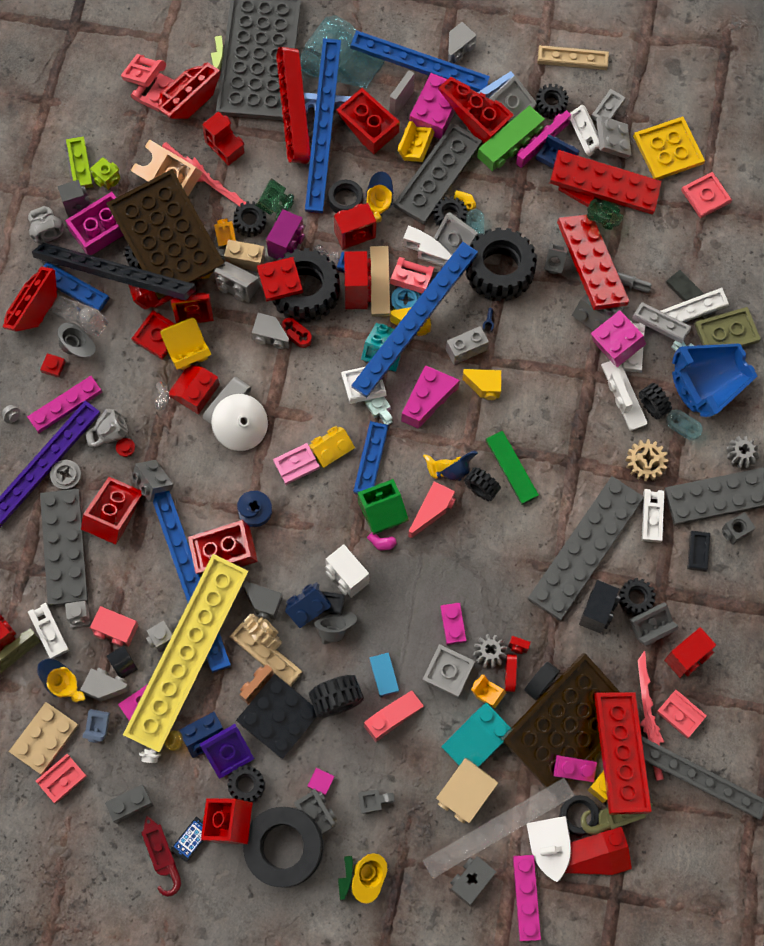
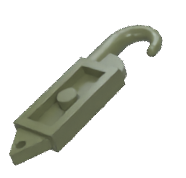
M606 808L599 813V825L591 827L586 822L587 816L591 813L588 810L581 816V826L586 833L591 835L599 834L646 818V814L609 815V809Z

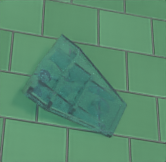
M337 15L325 17L307 41L300 57L302 71L311 76L319 77L323 38L341 40L337 82L366 88L385 60L350 49L356 29L346 20Z

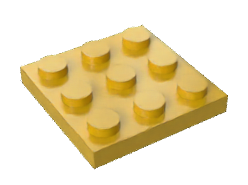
M683 116L635 132L633 135L653 179L659 180L703 165L705 162Z

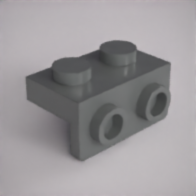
M156 460L135 464L132 480L137 484L142 495L149 502L154 500L155 493L172 490V481Z
M664 602L630 619L637 640L644 646L651 645L656 640L669 636L679 629L678 625L673 622L668 605Z
M314 788L309 794L295 801L294 805L297 809L311 816L319 826L321 833L324 834L336 826L334 821L337 818L331 809H326L324 803L327 801L322 792L319 791L317 793Z

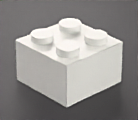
M344 544L325 559L327 576L332 581L336 580L340 591L345 595L348 594L350 598L369 584L368 571Z

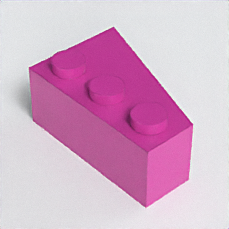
M425 365L402 412L401 421L419 429L435 413V410L441 404H444L447 398L459 388L460 380Z

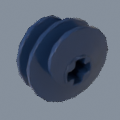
M249 491L239 498L237 503L238 516L240 520L246 522L250 527H260L271 518L272 504L269 497L263 492ZM254 506H257L258 510L256 509L255 512L252 511L251 508L254 509Z

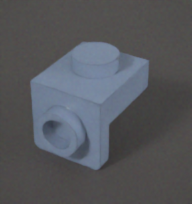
M90 709L83 738L93 743L103 741L107 736L110 713Z

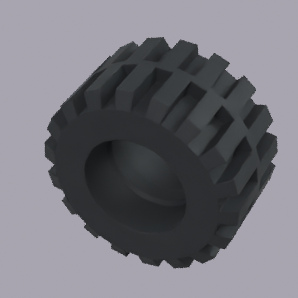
M343 675L315 686L309 692L317 717H330L356 707L364 700L355 675Z

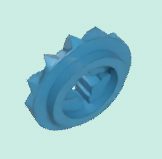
M398 287L391 296L392 306L396 310L410 308L418 300L420 294L419 292ZM407 294L408 300L411 301H408L407 304L404 305V301L402 300Z

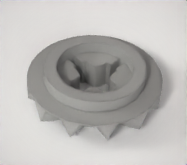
M71 460L57 462L50 471V479L53 485L59 489L68 490L75 487L80 481V468ZM69 470V475L71 477H66L65 480H63V476L61 474L66 473Z

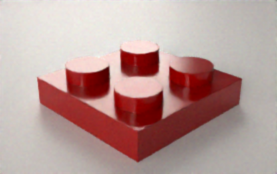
M293 257L257 265L266 302L303 293Z

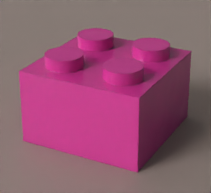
M620 310L590 333L593 342L616 367H619L646 345L644 335Z

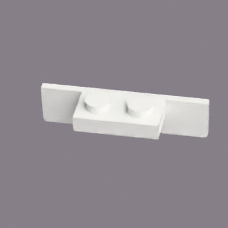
M611 361L601 364L608 380V386L613 391L616 404L620 408L629 430L633 431L646 426L647 420L622 364L619 367H616Z

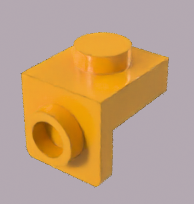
M483 674L474 682L471 688L477 699L484 703L487 702L494 709L506 694L504 689L490 682Z

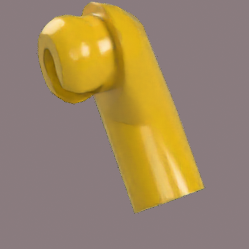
M456 190L454 199L459 198L460 201H463L467 211L475 210L476 202L473 196Z

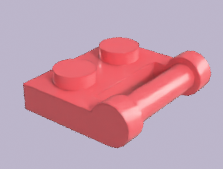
M137 54L121 74V77L124 81L149 87L158 73L165 70L166 63L162 60L156 61Z
M158 73L155 77L156 81L146 96L142 95L146 87L139 85L132 92V99L158 111L160 93L174 81L161 73Z
M399 257L391 276L390 284L423 293L431 281L435 267H426ZM404 267V268H407V269H410V270H414V271H417V272H420V273H424V274H426V275H422V274H419V273H416V272H412V271H409V270H406V269H402V268Z

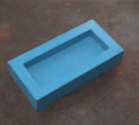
M389 653L370 657L369 660L379 696L382 697L399 692Z

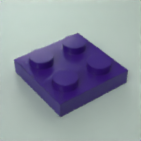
M236 724L200 743L219 779L238 769L237 767L243 766L255 759Z

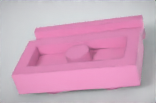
M308 443L273 459L285 485L320 469Z

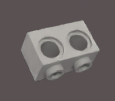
M481 326L447 340L446 351L455 365L487 351L489 341Z

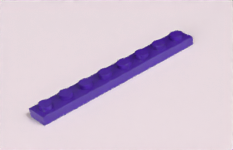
M86 400L0 495V527L101 414L99 410Z

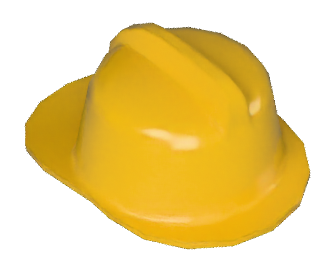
M375 853L368 854L358 861L354 867L352 893L361 903L373 902L381 891L388 870L387 863L381 855Z

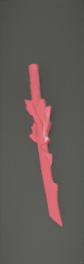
M167 142L162 145L166 150L203 172L197 182H206L239 207L241 203L246 204L235 192H230L218 180H213L210 177V173L204 170L203 165H200L195 157L193 160L188 156L187 158L183 157Z
M644 651L638 659L645 717L641 721L640 726H643V731L646 732L648 740L660 745V743H664V740L659 732L660 728L655 723V716L651 712L653 702L649 696L648 684L651 681L646 669V655ZM653 766L656 781L664 780L662 770Z

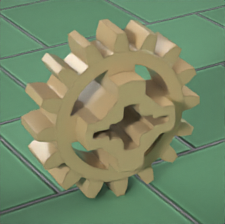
M647 439L646 444H644L640 440L638 445L634 443L632 449H629L627 453L629 456L626 457V461L630 462L627 465V469L632 468L631 475L638 474V480L642 476L644 481H647L648 477L653 481L656 475L661 477L662 471L665 472L667 468L665 466L668 463V459H665L667 452H662L663 446L657 447L656 441L650 444V440ZM646 455H647V460H648V462H649L648 466H647L646 459H644Z
M250 614L244 620V623L249 628L248 634L259 645L276 650L282 644V641L277 636L278 631L267 619L262 617L259 619L258 616Z

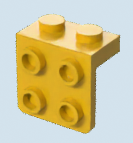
M193 317L167 327L160 332L176 369H186L191 366V363L196 361L203 362L208 359V356L212 355Z

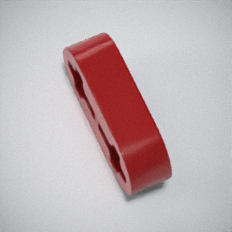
M286 318L282 321L281 326L289 340L300 348L310 346L312 336L305 327L292 318ZM286 325H292L294 331L291 329L286 330ZM300 336H307V341H300Z
M507 654L505 692H515L517 655Z

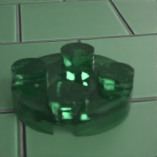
M598 199L590 202L587 208V218L589 220L602 224L608 230H612L613 227L621 224L624 215L619 213L620 209L615 204L605 200L600 203L597 202Z

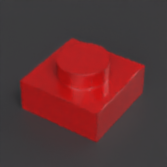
M47 353L40 371L41 373L59 378L66 361L64 358Z
M512 636L508 647L512 648L511 651L523 654L524 652L527 654L531 642Z

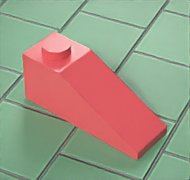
M433 482L409 529L408 537L413 538L446 514L448 508L452 509L456 498H454L455 491Z
M410 691L366 720L364 727L374 741L377 742L422 709L424 705L414 692Z

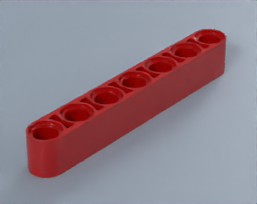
M280 46L277 50L276 58L287 159L290 163L308 164L310 160V145L299 50Z

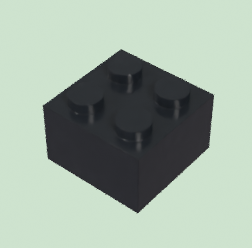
M597 580L579 625L600 634L603 629L607 630L614 615L611 611L614 612L621 597L618 595L619 588Z

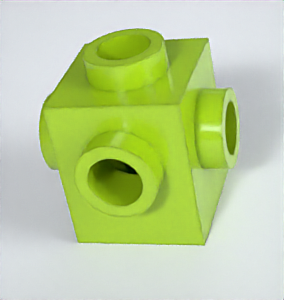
M104 157L90 168L95 183L107 190L116 186L121 179L118 166L113 162H108Z

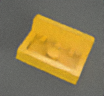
M409 121L407 128L404 130L402 140L398 145V152L404 161L423 162L435 133L432 128L416 127L413 121Z
M332 427L327 431L328 434L323 437H316L311 441L312 444L309 445L323 468L355 448L347 432L342 427Z

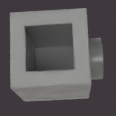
M162 621L147 630L149 637L146 639L151 648L156 647L158 652L166 649L172 634L166 623Z

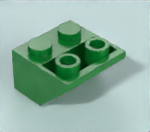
M394 479L357 492L358 504L373 535L409 521L401 494Z

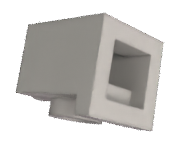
M85 601L65 604L66 617L70 623V628L91 625L89 606Z

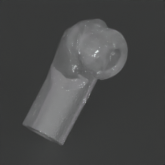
M322 245L314 247V250L320 251V255L326 254L329 257V262L339 261L338 252L328 253Z
M159 382L155 386L158 395L154 403L156 409L160 411L165 409L170 399V394L163 382Z

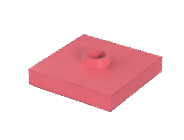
M713 172L683 186L681 189L700 219L730 204L732 201Z

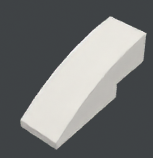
M408 225L403 238V246L418 251L419 259L443 267L452 255L434 238Z

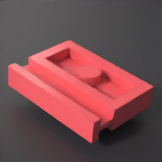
M677 690L670 695L657 711L660 716L687 739L707 716Z
M66 754L40 776L36 782L56 804L87 776L72 758Z

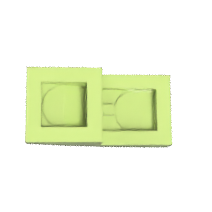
M216 36L217 52L211 53L213 66L221 72L224 49L222 36Z

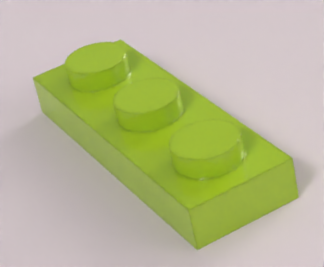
M84 136L66 139L73 181L79 180L80 185L85 186V188L93 187Z

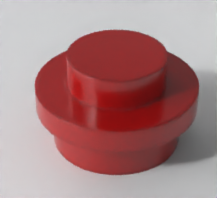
M123 438L117 442L116 451L122 457L131 456L135 451V444L131 439Z

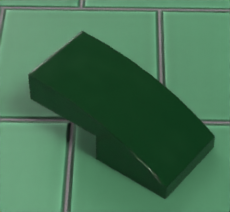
M344 856L346 878H338L340 901H345L350 889L353 873L352 856Z

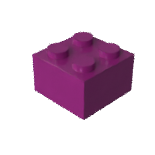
M282 209L266 239L268 256L277 260L278 258L283 259V254L287 252L293 253L298 244H302L305 238V226L303 225L302 217Z

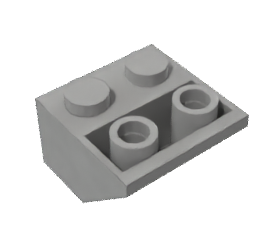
M225 262V266L218 267L214 271L218 289L223 293L234 295L237 300L242 302L246 301L249 303L260 286L259 277L229 262Z

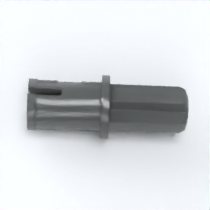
M619 271L617 272L622 285L629 287L630 290L634 288L646 293L650 292L651 283L637 279L635 275L633 277Z

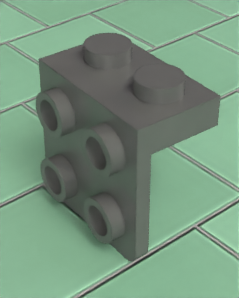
M586 294L579 301L572 316L594 331L619 310L623 311L625 306L593 310Z

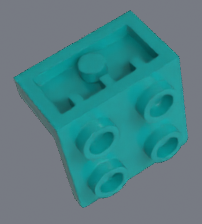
M376 323L365 341L361 360L370 362L394 331V328ZM401 354L389 370L397 371Z

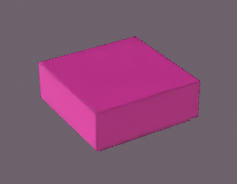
M316 768L307 787L315 788L317 792L321 791L326 796L335 776Z

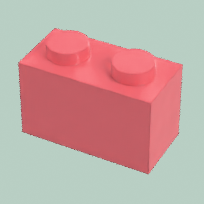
M100 606L90 628L94 632L93 635L97 638L104 640L106 637L112 640L111 643L119 647L123 645L129 647L139 625L133 619Z

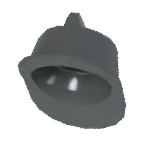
M70 322L59 326L57 333L59 346L65 353L83 358L90 357L95 353V344L80 326Z
M343 611L342 615L330 613L315 621L314 625L319 631L322 643L326 645L343 640L346 630L356 623L357 617L349 611Z

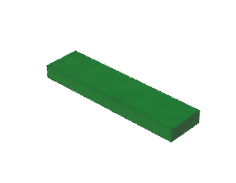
M500 431L486 438V443L520 504L523 505L537 498L539 494L504 432Z

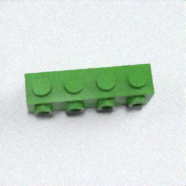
M529 105L478 149L477 158L491 171H494L497 167H502L506 159L515 156L520 147L526 146L533 136H538L544 128L545 119Z

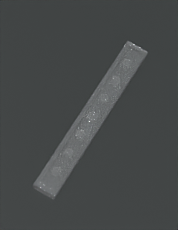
M565 778L422 861L432 879L575 795Z

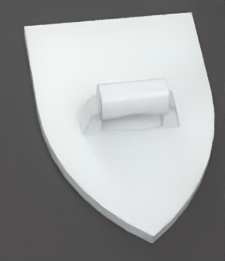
M566 816L527 823L530 846L537 865L548 877L558 882L566 872L571 857V840Z

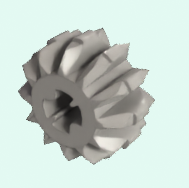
M738 436L735 440L729 442L730 446L726 448V451L728 452L727 459H733L731 465L736 462L738 468H741L742 465L748 468L750 464H755V458L759 456V453L756 452L759 447L753 445L754 439L749 442L747 436L743 440Z
M489 634L485 636V640L480 637L478 639L480 644L474 645L477 651L473 655L476 657L480 656L476 662L481 663L484 661V668L487 667L488 663H490L491 668H495V662L501 665V659H506L507 655L503 652L507 651V647L501 646L504 642L502 639L498 642L496 641L497 635H494L492 640ZM487 648H488L489 650L493 649V650H494L493 654H492V653L487 654V653H486Z

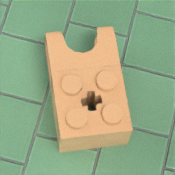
M149 140L145 147L152 153V161L146 166L134 164L131 171L144 180L150 181L173 169L185 193L189 196L203 172Z

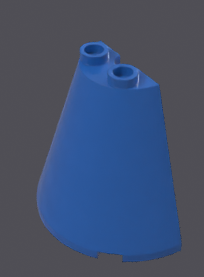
M741 344L682 346L677 349L672 364H675V371L672 372L673 380L679 396L691 411H697L703 417H710L719 413L757 377L754 367L748 365L745 361L746 352Z

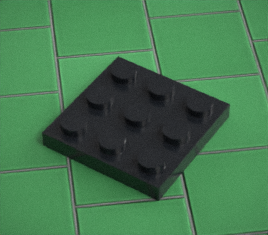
M274 673L237 718L236 722L278 757L283 759L317 716L313 705Z

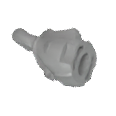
M42 206L30 211L28 215V220L31 224L29 235L36 243H46L62 235L63 221L54 216L53 211L49 207Z
M105 409L101 417L97 419L96 426L90 428L85 434L88 446L95 448L103 443L121 440L128 434V428L125 419L115 409ZM97 431L99 439L95 442L93 432Z

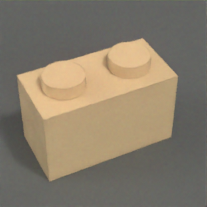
M228 240L224 259L225 262H229L239 268L258 272L257 265L264 264L265 248L260 245Z

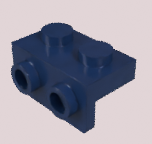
M548 135L545 144L536 156V160L553 168L558 150L578 156L580 151L559 138Z
M317 582L313 585H307L298 596L293 595L286 602L285 612L299 628L331 607L329 600L319 590L320 585Z
M212 712L178 731L192 758H195L204 753L200 743L224 729L215 712Z

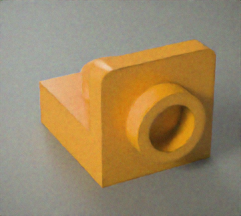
M228 219L217 220L214 229L218 247L227 245L228 240L236 241L232 221L228 222Z

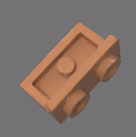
M266 664L264 667H259L253 675L255 678L250 683L246 682L240 689L241 699L248 705L274 675L273 669Z

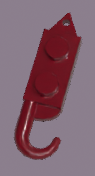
M146 816L144 829L141 834L154 869L161 876L171 875L174 884L173 888L169 891L163 890L161 886H158L157 889L163 896H173L180 890V875L161 824L158 825Z

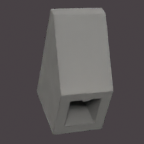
M463 22L449 32L448 62L450 63L458 62L467 51H472L476 46L477 35Z
M258 313L252 330L253 340L259 344H271L278 349H289V338L277 318Z
M91 668L81 687V692L102 702L126 693L130 688L126 684L127 681L118 676L114 679L108 676L109 673L103 669L98 668L96 671Z

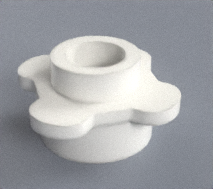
M149 748L139 753L142 756L141 761L147 763H157L159 756H161L160 753Z

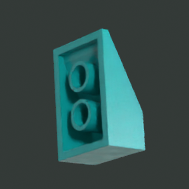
M486 702L441 747L458 766L467 758L480 767L504 744L501 738L511 727Z

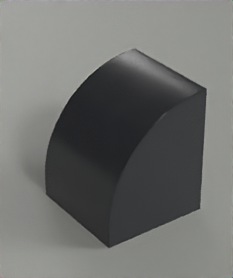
M124 646L106 656L117 675L121 678H125L138 670Z

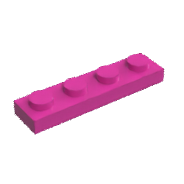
M567 110L563 114H558L550 126L546 125L538 137L534 136L526 148L523 147L518 151L516 164L522 168L541 150L548 135L556 137L570 124L572 114Z
M89 376L27 417L39 434L78 409L85 400L88 402L101 394L102 390L93 377Z
M534 855L513 856L519 942L541 940Z

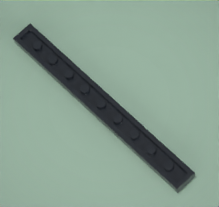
M44 242L32 251L33 258L180 300L186 301L196 291L195 284Z

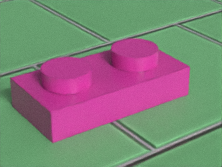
M460 603L441 605L446 645L465 643L466 635Z
M557 755L554 776L594 782L597 762Z

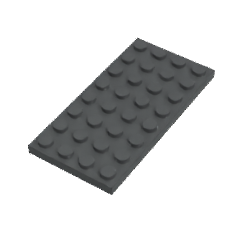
M301 0L230 1L216 113L219 111L223 116L283 120L276 55L280 46L296 49Z

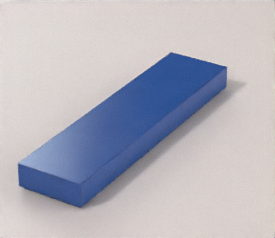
M46 262L43 266L55 270L56 288L98 313L101 312L110 299L108 295L49 262Z
M370 421L353 494H358L357 492L375 486L389 425Z

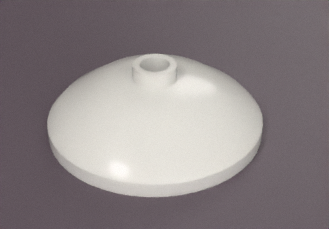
M234 394L224 398L217 404L212 414L211 423L215 437L223 446L234 451H245L254 448L263 440L267 432L268 419L265 409L255 398L249 395ZM241 418L246 420L245 425L241 424Z

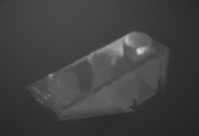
M60 296L50 310L67 322L77 324L86 333L97 337L100 336L109 323L98 309Z

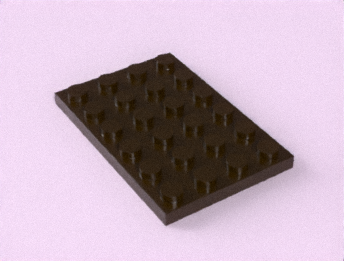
M173 169L106 203L142 270L193 283L214 272L216 268L225 266L223 259ZM155 292L159 300L167 296Z
M582 653L501 738L550 794L556 798L573 781L570 778L554 776L556 756L591 761L601 751L594 695L596 693H621L586 653Z

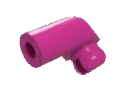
M372 533L367 537L380 551L391 550L397 544L394 537L380 538L377 534L373 535Z

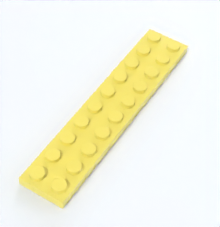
M212 554L123 733L124 736L160 752L248 573L247 570Z

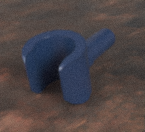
M493 308L488 309L487 319L482 327L483 331L485 325H490L491 332L493 331Z

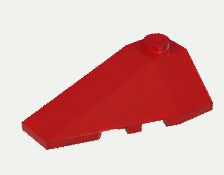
M451 76L438 88L470 132L482 140V144L499 132L514 116L501 102L493 101L485 97L486 95L481 92L480 94L470 89V86Z
M622 827L571 842V857L565 873L615 875L631 870L629 847Z

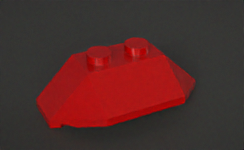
M208 62L202 66L185 70L160 93L158 111L170 119H188L213 96L221 74L220 70Z
M41 266L38 272L24 284L5 314L2 326L4 329L17 332L36 328L42 323L46 313L53 306V302L57 298L56 274L53 268Z

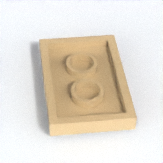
M45 702L9 752L43 775L79 725Z

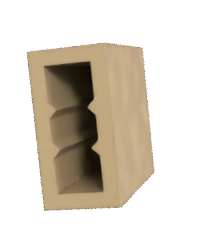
M465 758L436 799L439 800L438 805L446 811L451 809L455 812L454 817L460 822L465 823L467 821L470 823L499 782Z

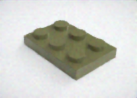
M748 307L696 321L694 324L702 345L740 343L742 347L759 343L761 340Z

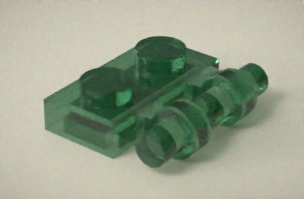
M271 178L258 199L256 206L270 216L275 212L277 220L282 209L288 211V209L292 208L294 195L288 194L287 196L284 194L286 188Z

